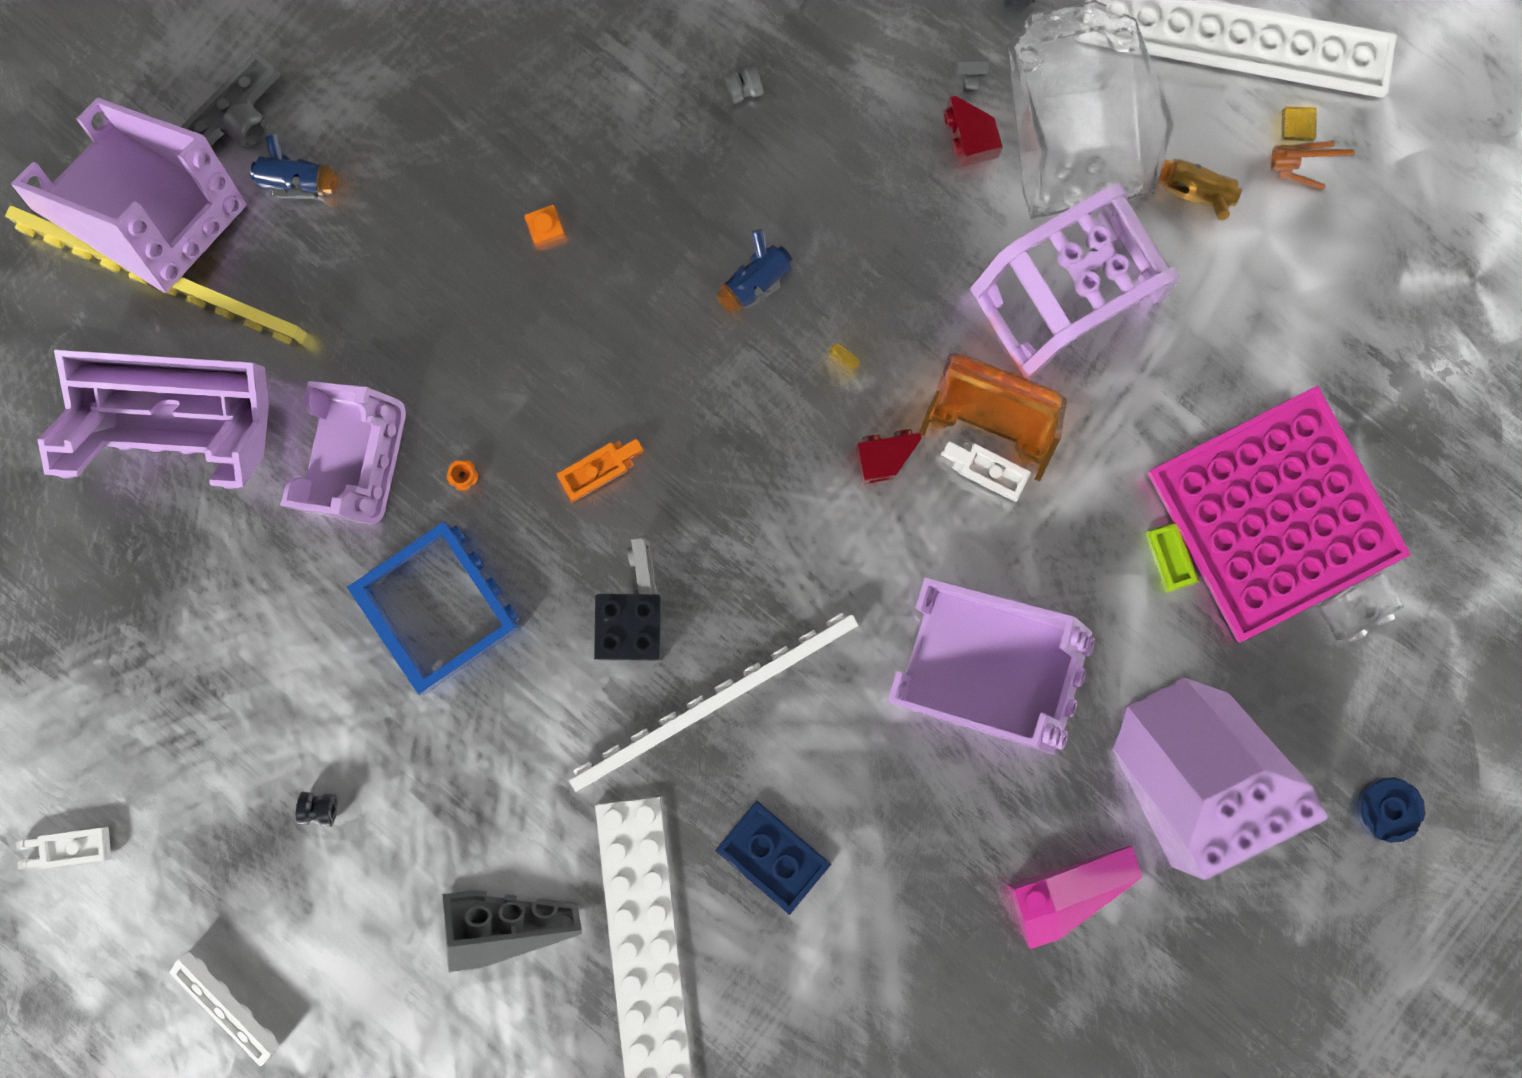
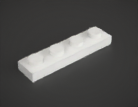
M187 951L177 960L170 974L262 1066L280 1046L276 1042L274 1034L269 1029L263 1028L253 1018V1014L247 1006L239 1004L230 995L228 987L223 982L217 981L207 971V967L201 959L193 957Z

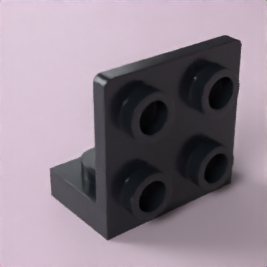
M597 594L595 596L594 659L662 661V647H660L661 596L658 594Z

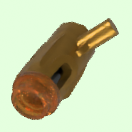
M1173 158L1172 161L1164 159L1155 183L1162 185V189L1172 192L1177 197L1213 206L1219 220H1225L1230 216L1228 208L1230 205L1236 206L1242 192V188L1238 187V180L1215 173L1200 164H1194L1179 158L1178 160Z

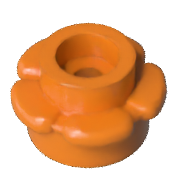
M469 460L454 461L448 469V483L451 486H455L457 490H468L478 480V472L475 471L476 466ZM461 472L465 473L464 478L460 477Z

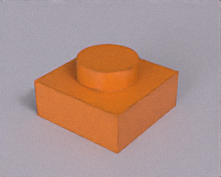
M554 205L524 215L536 247L565 237Z

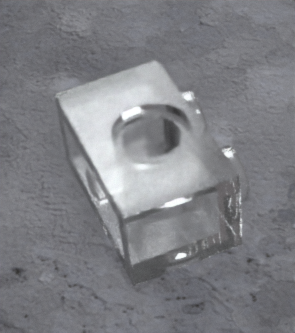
M1384 573L1372 575L1317 606L1336 640L1349 639L1350 642L1366 636L1369 633L1367 628L1375 623L1378 626H1382L1396 618L1394 613L1404 607ZM1359 602H1362L1366 607L1364 618L1357 612Z

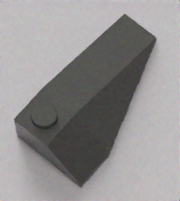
M478 890L442 894L448 972L483 968L582 934L578 905L574 903L544 899L528 902L517 900V896L507 894L505 898L487 896V892Z

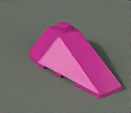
M1130 845L1009 884L1008 887L1028 948L1031 949L1063 938L1143 877L1133 846Z

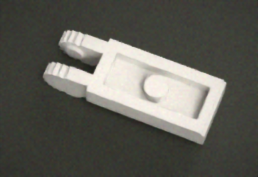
M108 827L41 835L35 839L15 841L16 849L24 850L39 846V859H23L17 862L18 869L34 867L45 869L111 859Z

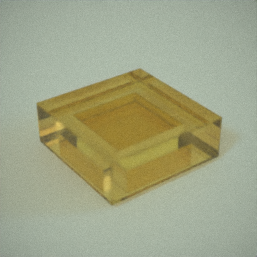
M1285 106L1282 109V140L1313 141L1316 138L1317 107Z
M835 343L828 351L827 359L853 377L859 369L860 360L838 343Z

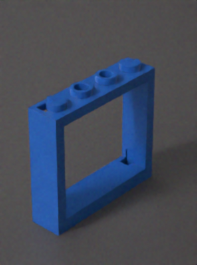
M445 521L347 587L418 695H426L521 629L517 624L520 618L510 603L505 606L499 595L503 592L492 577L487 579L481 571L485 565L475 551L469 553L463 544L467 540L465 535L457 525L452 527ZM441 538H444L502 626L428 676L369 587Z

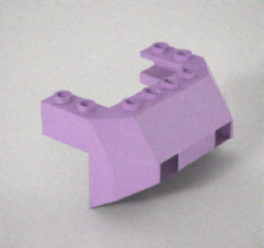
M54 350L66 410L37 439L45 475H58L61 478L78 477L104 446L117 447L120 450L138 448L149 449L152 452H162L165 450L181 451L183 454L199 452L205 453L206 462L221 463L209 479L210 486L236 489L245 486L263 459L269 409L265 367L249 362Z

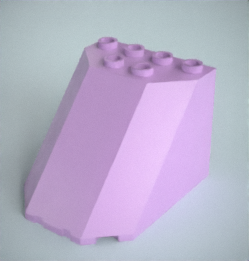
M1182 678L1174 682L1173 685L1164 687L1145 696V699L1135 701L1126 706L1118 737L1115 739L1113 751L1171 867L1206 880L1328 819L1312 786L1228 692Z

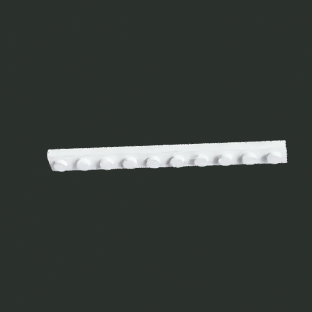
M843 613L826 622L828 629L819 634L816 633L815 629L798 639L801 645L791 651L787 646L770 655L773 661L761 667L758 662L742 671L745 678L733 683L732 679H729L714 688L717 694L706 700L702 695L686 704L689 711L680 716H677L674 711L658 721L661 727L649 733L648 729L645 728L630 737L633 743L626 748L621 749L618 744L602 754L605 759L604 761L595 766L589 761L574 770L576 777L569 782L575 792L583 789L859 625L853 615L847 618L844 617Z

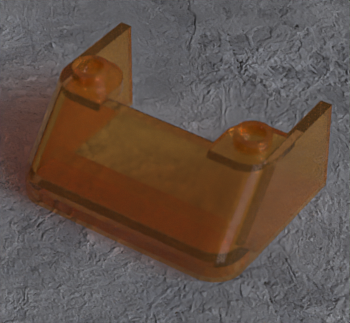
M951 353L948 355L927 407L919 434L925 436L930 422L936 427L946 428L954 426L957 419L1016 442L1015 451L1018 453L1019 458L1024 462L1037 464L1034 479L1041 481L1061 440L1067 399L1061 393L967 355Z

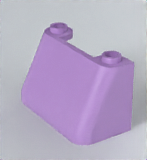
M308 381L304 398L305 408L310 415L319 418L305 479L292 478L288 481L283 491L280 506L362 523L376 524L383 518L405 422V407L400 400L368 387Z

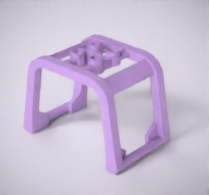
M1122 183L1113 184L1017 239L995 257L970 288L985 316L989 319L1025 379L1039 373L1069 343L1149 296L1153 304L1165 299L1172 293L1181 279L1175 267H1168L1127 202L1128 193ZM1101 209L1098 216L1104 226H1097L1090 214ZM1079 222L1086 233V245L1091 250L1082 260L1080 246L1076 243H1069L1062 233L1063 230ZM1111 237L1114 242L1121 239L1142 274L1138 277L1141 284L1136 287L1127 274L1129 262L1125 256L1116 253L1109 242ZM1049 238L1059 252L1057 255L1059 265L1067 269L1075 281L1076 292L1082 297H1087L1095 310L1073 324L1070 323L1027 251ZM1102 265H1104L1103 272L1105 276L1110 280H1115L1123 292L1122 295L1106 303L1098 290L1100 279L1095 273ZM1010 266L1054 335L1038 351L1027 341L1019 345L998 311L1004 303L997 282Z

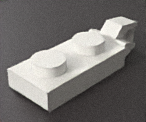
M948 441L941 452V456L955 462L952 469L958 471L959 474L1014 502L1018 500L1031 474L1030 471L975 443L971 445L965 442L963 447H960Z

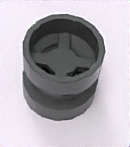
M755 65L745 67L743 72L740 73L733 71L724 74L733 105L743 102L749 96L756 98L764 95L760 76Z

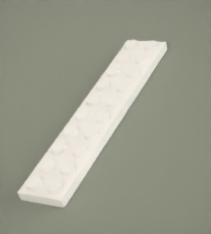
M1085 0L1078 41L1380 98L1388 94L1397 34L1216 0Z
M661 797L596 804L595 810L625 1078H693Z

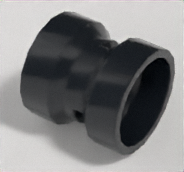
M301 792L296 804V823L309 825L315 822L323 827H332L336 819L338 807L336 794L315 796L313 792Z

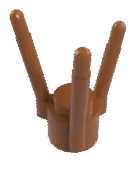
M1320 141L1296 145L1281 144L1273 148L1271 170L1279 171L1278 178L1291 179L1311 187L1325 189L1326 185L1324 183L1292 172L1293 169L1300 168L1302 157L1352 156L1355 154V150H1314L1333 147L1335 141Z

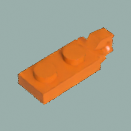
M637 438L624 446L620 441L614 444L610 442L556 475L571 502L574 503L628 472V469L634 466L631 460L645 451Z

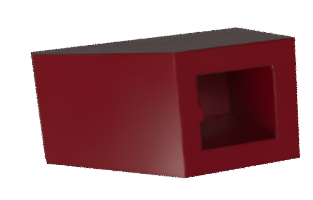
M958 96L950 97L946 109L943 110L946 127L952 128L954 139L951 141L952 150L956 158L960 157L962 167L998 158L1003 145L995 117Z
M905 429L894 432V437L881 439L880 434L863 437L862 442L857 443L856 446L862 485L894 480L922 439L921 432L912 433V429Z

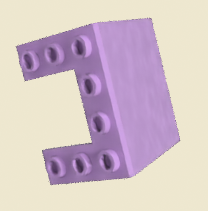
M97 98L76 118L93 141L89 147L53 183L40 166L32 162L11 185L30 209L157 289L167 293L246 207L247 203L204 135ZM97 112H100L103 116V123L98 129H94L91 123L92 117ZM36 176L39 179V187L36 188L28 185V180Z
M924 577L915 609L924 613L907 672L904 674L896 671L887 702L914 712L1057 755L1059 749L1063 750L1067 742L1068 731H1065L1067 719H1072L1076 710L1077 700L1074 699L1076 688L1081 687L1085 679L1086 669L1082 668L1085 657L1090 656L1093 651L1095 638L1091 637L1092 631L1074 616Z

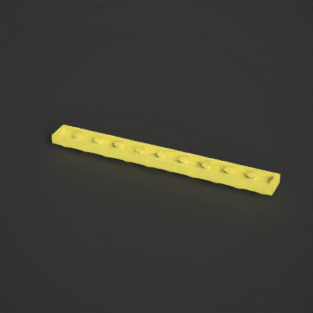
M12 205L9 206L5 217L16 223L14 229L31 237H34L35 233L44 236V242L59 249H62L63 245H67L73 248L71 253L90 261L92 256L101 260V266L116 273H119L120 268L130 272L56 224ZM132 272L128 275L131 279L147 285L148 283ZM182 277L166 293L173 297L176 296L177 292L187 296L185 301L204 309L206 304L216 308L214 313L227 320L233 321L234 316L244 320L243 325L258 333H261L263 329L273 332L272 338L287 345H290L291 341L302 345L307 336L304 330L292 323Z

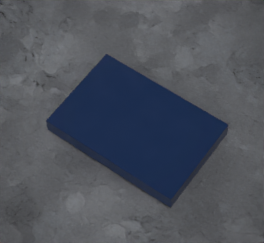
M758 800L755 801L715 849V852L789 915L832 865Z

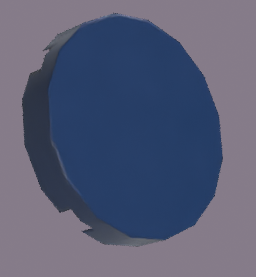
M1396 777L1377 778L1368 783L1360 792L1356 805L1358 819L1363 829L1372 837L1389 843L1404 842L1415 836L1426 814L1424 800L1418 789L1412 784Z

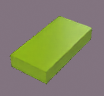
M1175 522L1145 532L1166 593L1199 582L1186 543Z

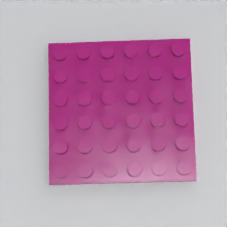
M1318 385L1147 472L1173 523L1175 522L1180 530L1190 555L1238 643L1411 555Z

